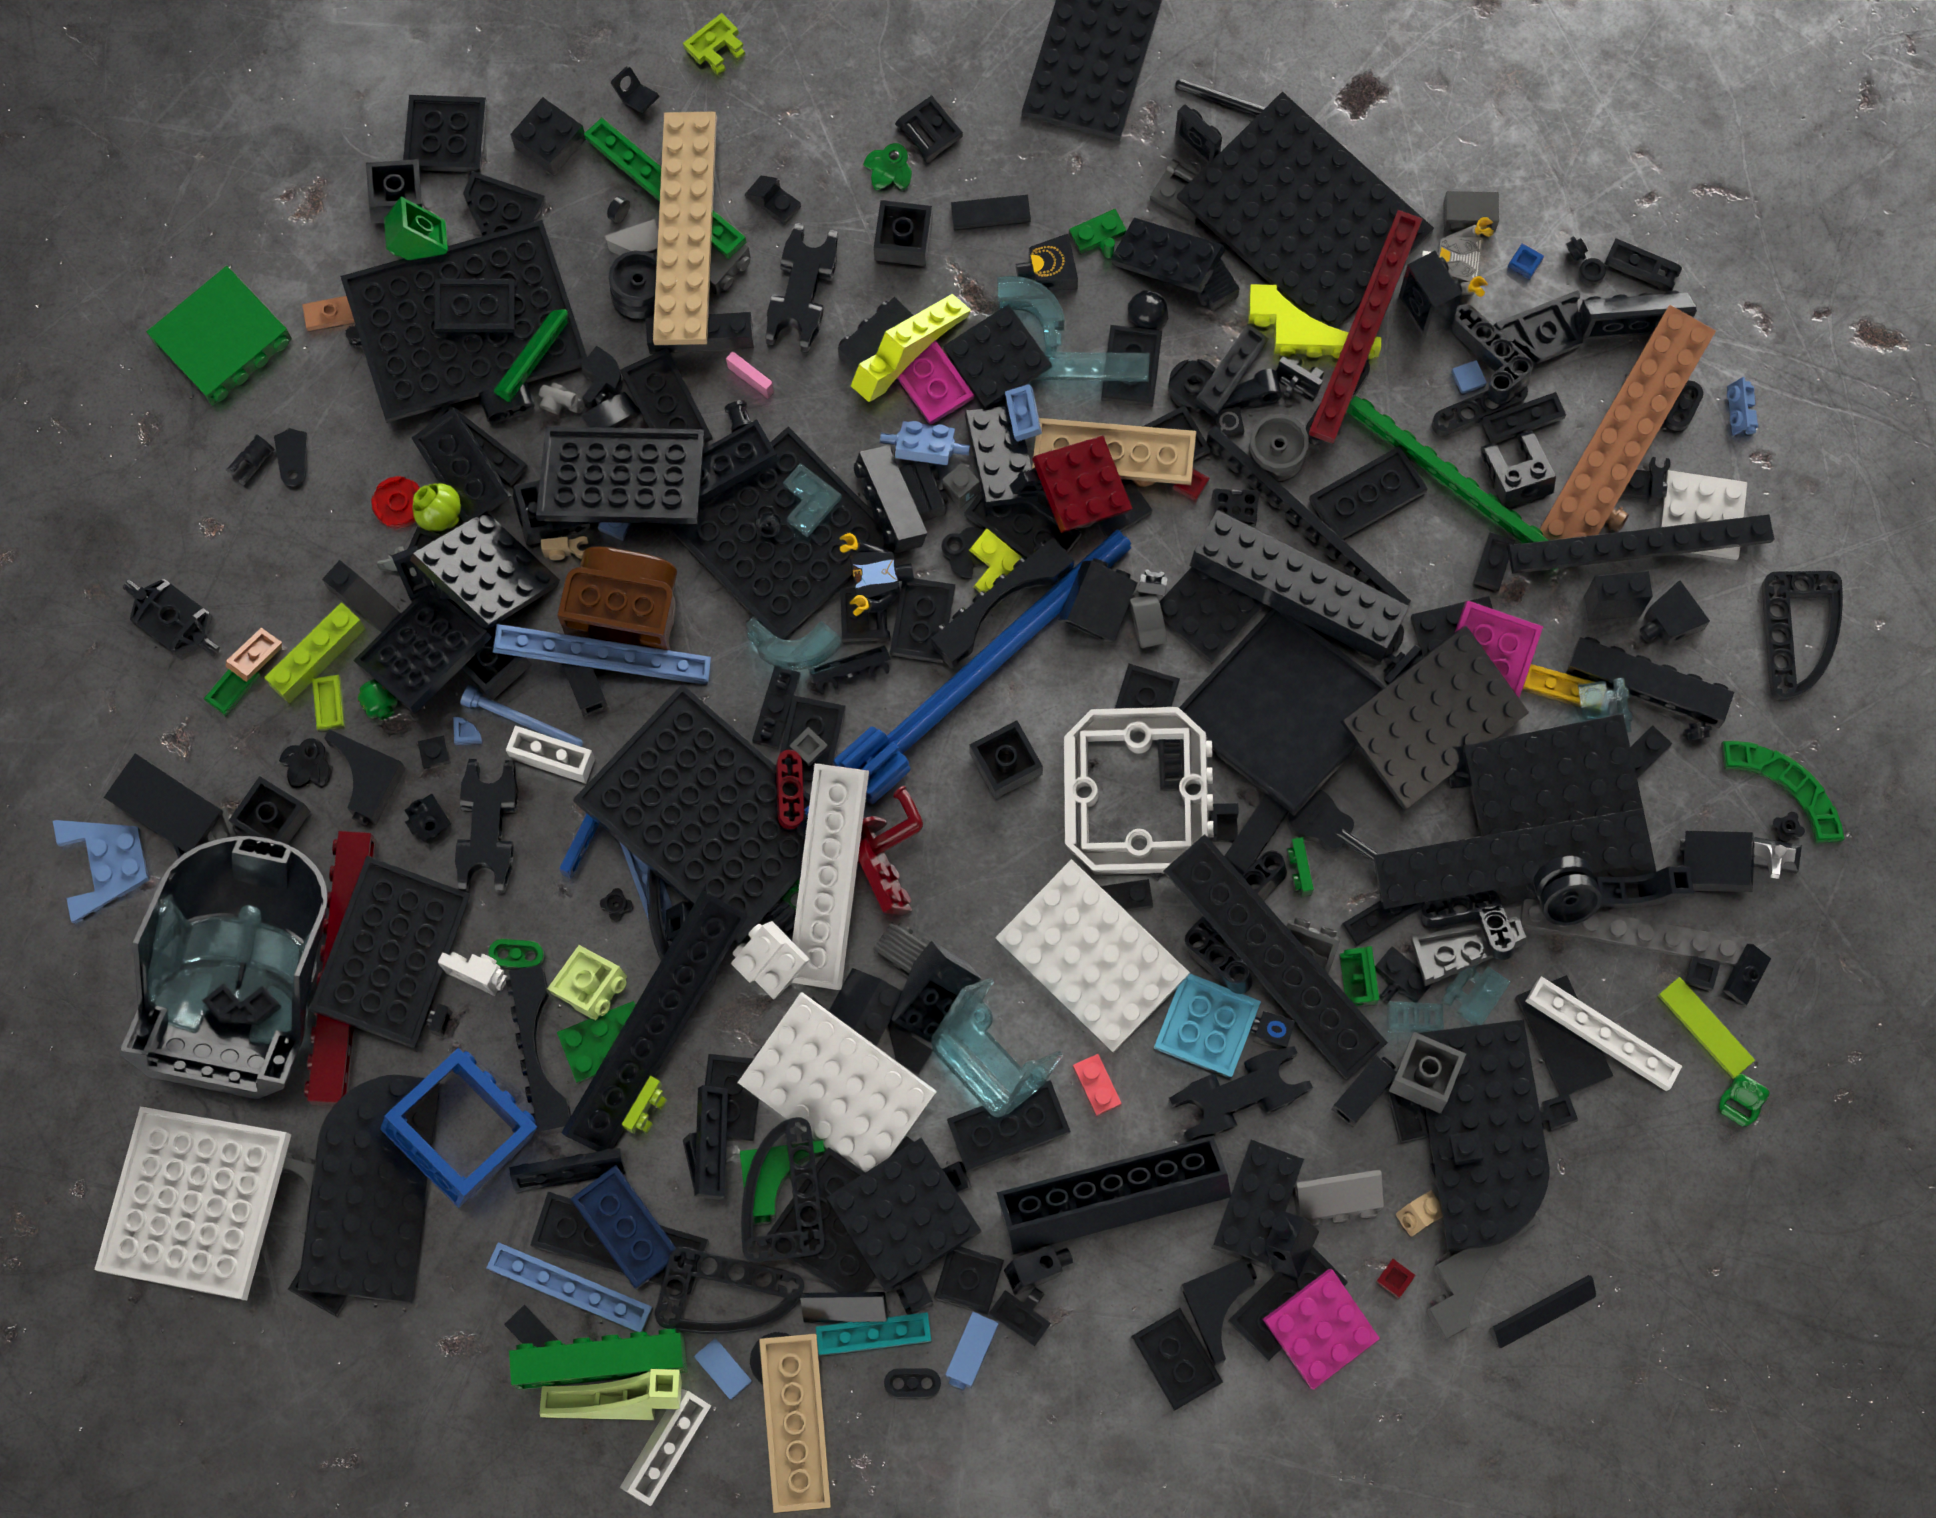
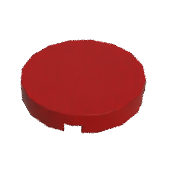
M395 476L379 483L371 499L372 510L379 522L387 527L396 529L409 527L416 522L412 508L413 497L420 489L416 482L406 479V477Z

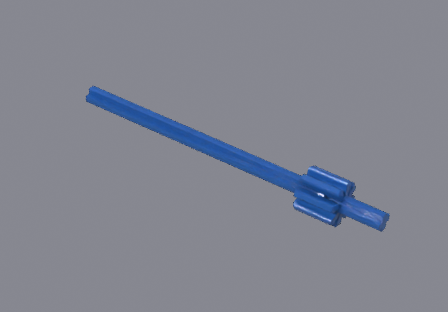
M1115 530L1082 561H1091L1093 558H1097L1108 563L1107 568H1110L1131 549V542L1127 537L1123 536L1121 531ZM1082 561L888 735L873 726L869 727L833 760L834 765L838 767L869 771L865 801L869 804H874L911 770L909 761L903 753L1062 611ZM809 806L804 809L807 817L809 813Z

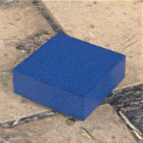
M1522 243L1509 262L1508 267L1530 280L1544 259V255Z

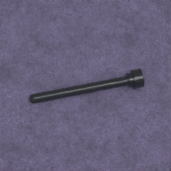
M1178 79L1175 83L1177 89L1256 116L1265 109V107L1183 79Z

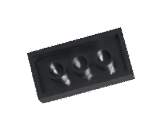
M1251 1139L1211 1249L1237 1259L1244 1258L1245 1262L1265 1268L1269 1260L1265 1248L1266 1240L1273 1227L1274 1219L1277 1218L1279 1212H1286L1304 1159Z

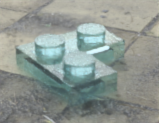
M801 463L783 482L784 487L802 500L787 517V522L807 537L842 498L839 492Z

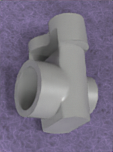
M552 383L551 387L543 385L539 392V396L542 398L540 407L554 414H559L562 407L576 413H581L584 408V402L578 398L577 394L566 391L565 387L556 383Z

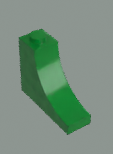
M823 1140L813 1141L814 1157L823 1156L825 1153ZM808 1142L791 1144L792 1148L799 1145L809 1146ZM787 1145L771 1147L763 1162L754 1197V1225L771 1223L772 1218H777L778 1196L783 1184L790 1176ZM757 1149L740 1151L744 1187ZM804 1150L796 1151L793 1157L794 1162L798 1166L809 1161L810 1158L809 1154Z

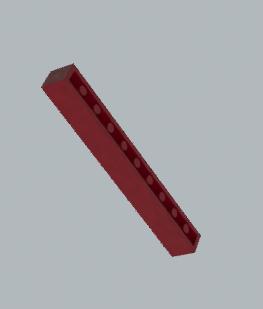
M338 831V839L333 840L332 853L336 857L335 866L331 865L329 880L333 883L332 892L327 893L326 907L330 909L329 917L324 922L323 934L326 935V943L321 946L320 961L323 962L322 972L318 973L317 986L366 856L374 858L376 839L372 833ZM314 1012V1015L317 1016L316 1026H313L311 1029V1043H314L313 1054H309L307 1062L308 1070H311L310 1081L305 1083L304 1096L308 1098L307 1101L313 1106L333 1107L348 1091L355 1027Z

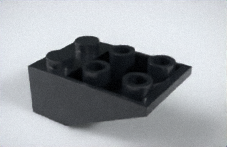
M931 941L913 963L892 1020L926 1041L931 1042L982 979L966 961Z

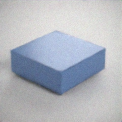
M1477 360L1453 368L1451 371L1461 395L1485 387L1487 384Z

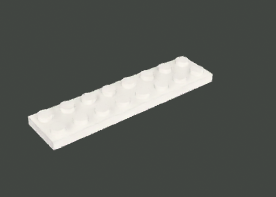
M824 764L814 765L792 942L810 960L791 983L841 990L869 776L868 770Z

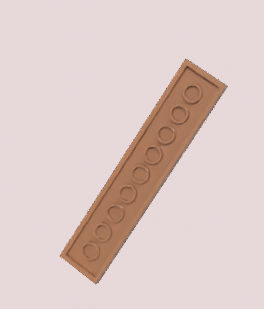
M1672 305L1667 307L1539 528L1545 538L1557 540L1599 535L1716 330Z

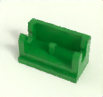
M1372 946L1344 950V953L1339 954L1344 993L1356 1007L1377 1005L1379 993Z

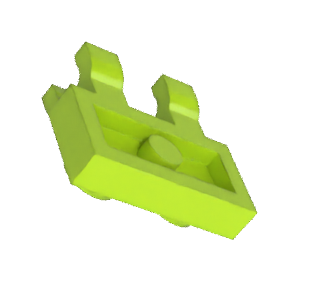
M720 13L683 42L684 49L700 65L707 61L718 76L726 70V67L722 64L724 59L716 53L718 50L726 45L737 60L745 55V51L742 49L744 47L743 43L736 38L739 35L738 29L723 13Z
M652 1076L649 1077L622 1123L624 1129L635 1134L637 1129H640L648 1134L653 1126V1123L648 1120L649 1115L646 1114L650 1106L653 1104L662 1110L667 1102V1099L662 1096L663 1091L660 1090L662 1084L659 1080Z

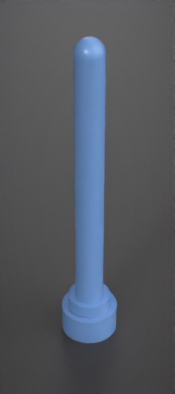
M470 684L462 695L460 704L466 707L478 708L480 706L546 736L580 747L583 745V741L578 737L484 697L479 688Z

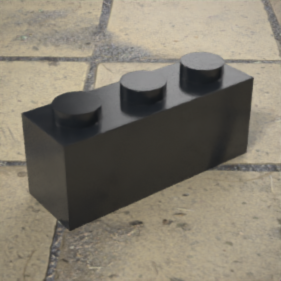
M895 296L889 302L884 301L877 308V313L870 319L865 318L858 325L856 332L851 336L846 335L838 345L839 358L854 373H856L860 363L877 354L887 330L914 316Z

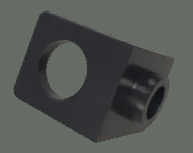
M626 66L611 80V85L622 102L641 113L645 112L660 97L657 92L642 85L629 66ZM629 76L631 79L630 86L622 90L620 87L621 80Z

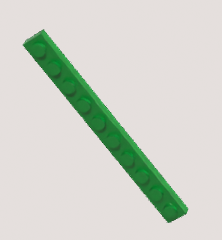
M1358 396L1351 400L1347 410L1348 414L1392 447L1400 446L1409 460L1518 542L1524 544L1549 541L1543 536L1540 529L1533 525L1529 526L1516 511L1508 510L1501 505L1500 500L1495 495L1485 493L1479 488L1475 480L1469 477L1465 478L1458 472L1455 465L1448 461L1444 462L1431 447H1424L1416 441V437L1408 430L1403 431L1396 426L1395 421L1390 416L1382 415L1376 411L1370 401L1364 398L1360 399Z

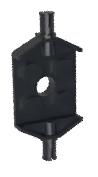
M166 579L159 580L145 588L142 586L141 588L138 587L131 580L126 581L129 586L123 585V589L135 599L130 615L132 623L138 625L171 650L177 657L201 647L210 653L211 656H215L216 652H219L220 647L208 639L212 615ZM166 610H175L176 615L172 620L165 621L162 619V615Z

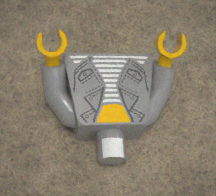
M1487 217L1480 218L1477 225L1440 239L1437 254L1446 260L1449 267L1448 272L1453 279L1456 278L1461 284L1462 295L1475 293L1477 296L1482 297L1485 291L1480 286L1488 285L1485 279L1479 276L1483 238L1480 235L1483 234L1486 237H1490L1494 232L1491 228L1485 229L1487 225L1493 223ZM1422 251L1421 257L1431 253V251Z

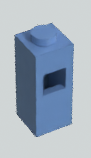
M972 1312L945 1374L946 1378L950 1379L948 1384L964 1390L966 1386L972 1389L998 1329V1322Z

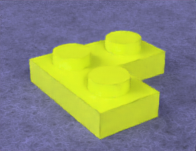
M986 529L969 549L970 552L989 567L973 588L979 593L981 591H989L993 587V582L1000 575L1005 574L1007 576L1012 572L1015 563L1022 558L989 529Z

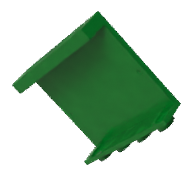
M227 265L146 331L152 342L171 358L206 396L211 405L224 400L231 389L236 385L243 384L254 370L265 366L272 355L277 351L284 350L288 346L289 341L292 340L287 328Z

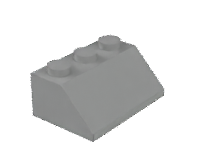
M1381 1170L1298 1182L1292 1192L1296 1215L1306 1218L1313 1226L1322 1225V1220L1332 1218L1334 1223L1348 1221L1351 1215L1361 1214V1218L1378 1216L1377 1211H1381L1384 1207Z

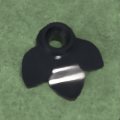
M968 527L960 534L952 533L943 539L941 545L942 552L950 559L951 568L958 575L964 578H971L973 566L986 565L969 551L985 530L977 527ZM958 544L960 548L957 551H953L950 549V546Z
M309 738L300 745L287 747L282 752L279 762L289 766L287 779L292 788L303 785L309 779L320 788H323L327 783L330 767L324 759L325 747L321 741ZM309 747H313L315 750L312 757L307 754Z

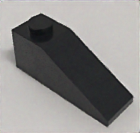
M341 560L322 579L330 592L380 632H383L401 614Z

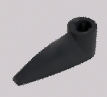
M1263 369L1258 371L1253 379L1237 385L1221 410L1240 407V410L1278 401L1282 397L1277 372L1274 369Z

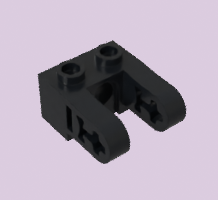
M1532 430L1518 434V444L1526 462L1511 467L1507 466L1495 442L1481 446L1483 462L1495 485L1494 489L1505 508L1520 505L1554 493L1556 475Z
M540 480L514 486L513 501L526 546L540 543L541 539L561 538L584 532L590 528L589 522L537 521L536 510Z

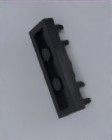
M884 645L812 667L808 670L813 684L817 683L819 692L823 694V684L827 681L832 682L835 690L838 689L836 676L854 677L860 674V670L868 667L870 676L875 678L874 669L879 665L883 666L885 673L888 674L890 670L886 661L891 659Z
M774 666L753 735V743L779 749L792 697L796 693L801 672Z

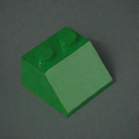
M400 197L384 218L386 249L391 254L401 256L408 261L445 254L448 251L445 219Z

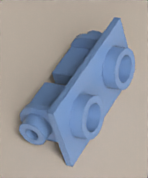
M1742 377L1727 386L1732 436L1737 435L1745 430L1746 434H1754L1758 428L1756 410L1748 409V406H1755L1754 386L1751 385L1750 381H1745V377Z

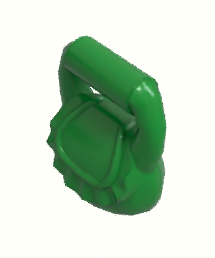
M1739 1074L1734 1078L1731 1087L1721 1096L1719 1103L1720 1112L1742 1127L1749 1126L1757 1120L1762 1105L1768 1100L1770 1092L1748 1076ZM1730 1098L1734 1099L1735 1102L1737 1101L1745 1106L1746 1109L1751 1110L1750 1117L1742 1114L1726 1104V1102Z

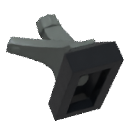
M417 546L407 550L403 547H397L394 555H391L392 559L378 561V568L380 570L398 571L410 600L417 598L429 585L435 589L432 580L410 560L412 554L418 550Z

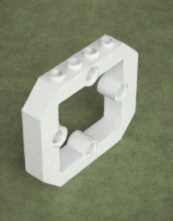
M1178 707L1091 709L1064 736L1065 845L1067 849L1095 875L1164 873L1163 870L1201 836L1205 834L1208 838L1214 837L1213 821H1208V811H1213V794H1208V784H1213L1212 767L1207 768V757H1212V741H1207L1206 733ZM1134 733H1144L1146 735L1144 741L1141 743L1131 741ZM1184 739V777L1180 781L1179 789L1181 797L1185 801L1186 841L1153 842L1149 832L1144 829H1134L1129 832L1125 842L1089 843V807H1092L1098 801L1099 791L1094 780L1088 777V742L1125 741L1129 750L1140 754L1149 750L1153 740ZM1190 784H1198L1201 787L1197 795H1189L1186 792ZM1084 786L1092 789L1090 796L1087 798H1081L1077 795L1079 789ZM1140 838L1146 840L1147 846L1143 850L1138 851L1132 847L1135 840Z

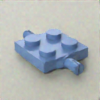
M903 421L901 431L897 435L881 432L880 444L895 445V458L948 465L949 458L953 453L969 456L970 445L955 443V428L945 425L921 424L918 421Z

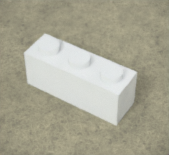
M518 726L514 727L506 748V752L512 760L585 784L595 761L592 750Z

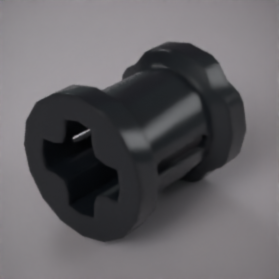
M737 400L724 407L732 423V433L752 422L747 414L746 408L748 406L745 400Z

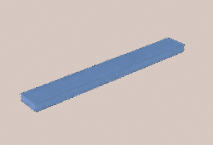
M497 624L493 648L494 653L704 685L708 684L711 657L500 624Z

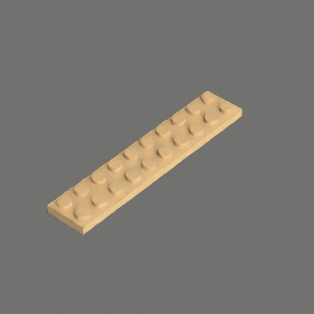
M716 112L664 113L653 330L654 345L707 344Z

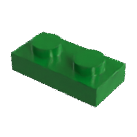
M1303 837L1292 839L1290 848H1287L1289 864H1294L1296 873L1292 874L1293 886L1295 891L1299 890L1301 898L1312 895L1314 888Z

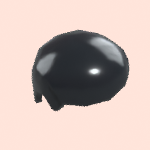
M1143 290L1134 295L1128 303V316L1131 322L1135 323L1139 328L1159 330L1164 327L1169 319L1167 303L1157 292Z

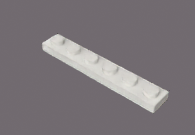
M1542 976L1537 979L1525 1001L1665 1091L1671 1089L1682 1068L1674 1060Z

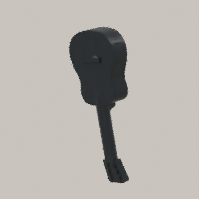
M1320 789L1295 816L1290 812L1288 814V828L1298 838L1303 837V840L1316 842L1329 852H1336L1346 844L1373 863V855L1379 854L1351 834L1354 828V820L1349 815L1341 812L1333 799Z

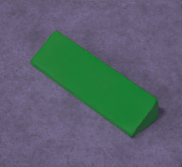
M554 310L548 315L494 389L495 394L508 402L514 398L567 325V310Z

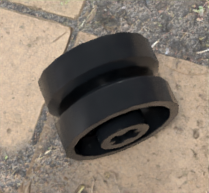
M634 250L622 254L613 262L609 271L610 296L614 307L621 314L630 318L640 319L654 315L657 256L647 251Z
M1559 857L1549 861L1534 876L1533 887L1540 901L1542 912L1546 920L1552 924L1561 926L1578 924L1593 916L1602 904V895L1595 881L1593 871L1589 863L1580 857Z

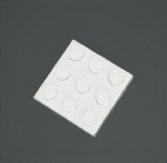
M1667 471L1665 482H1667L1668 487L1666 498H1663L1660 527L1744 517L1747 482ZM1740 547L1691 553L1737 560L1740 554Z

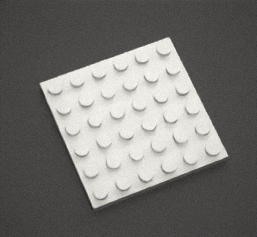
M140 1106L94 1270L247 1301L291 1134Z

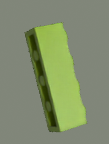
M341 602L264 677L271 688L290 704L312 682V678L319 676L365 630L363 623Z

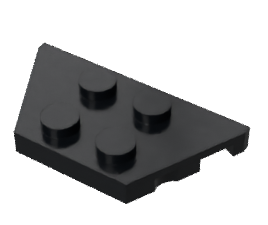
M1578 290L1498 321L1493 326L1532 361L1538 364L1575 349L1583 343V331L1580 328L1582 318L1581 312H1578L1580 293Z

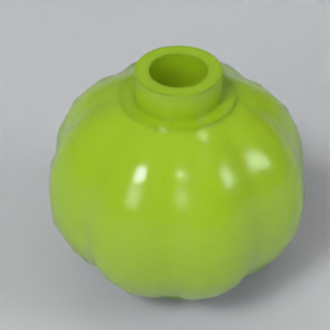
M434 483L422 486L415 493L412 507L416 523L421 528L428 531H443L446 528H453L458 523L461 504L459 495L454 488L446 484Z

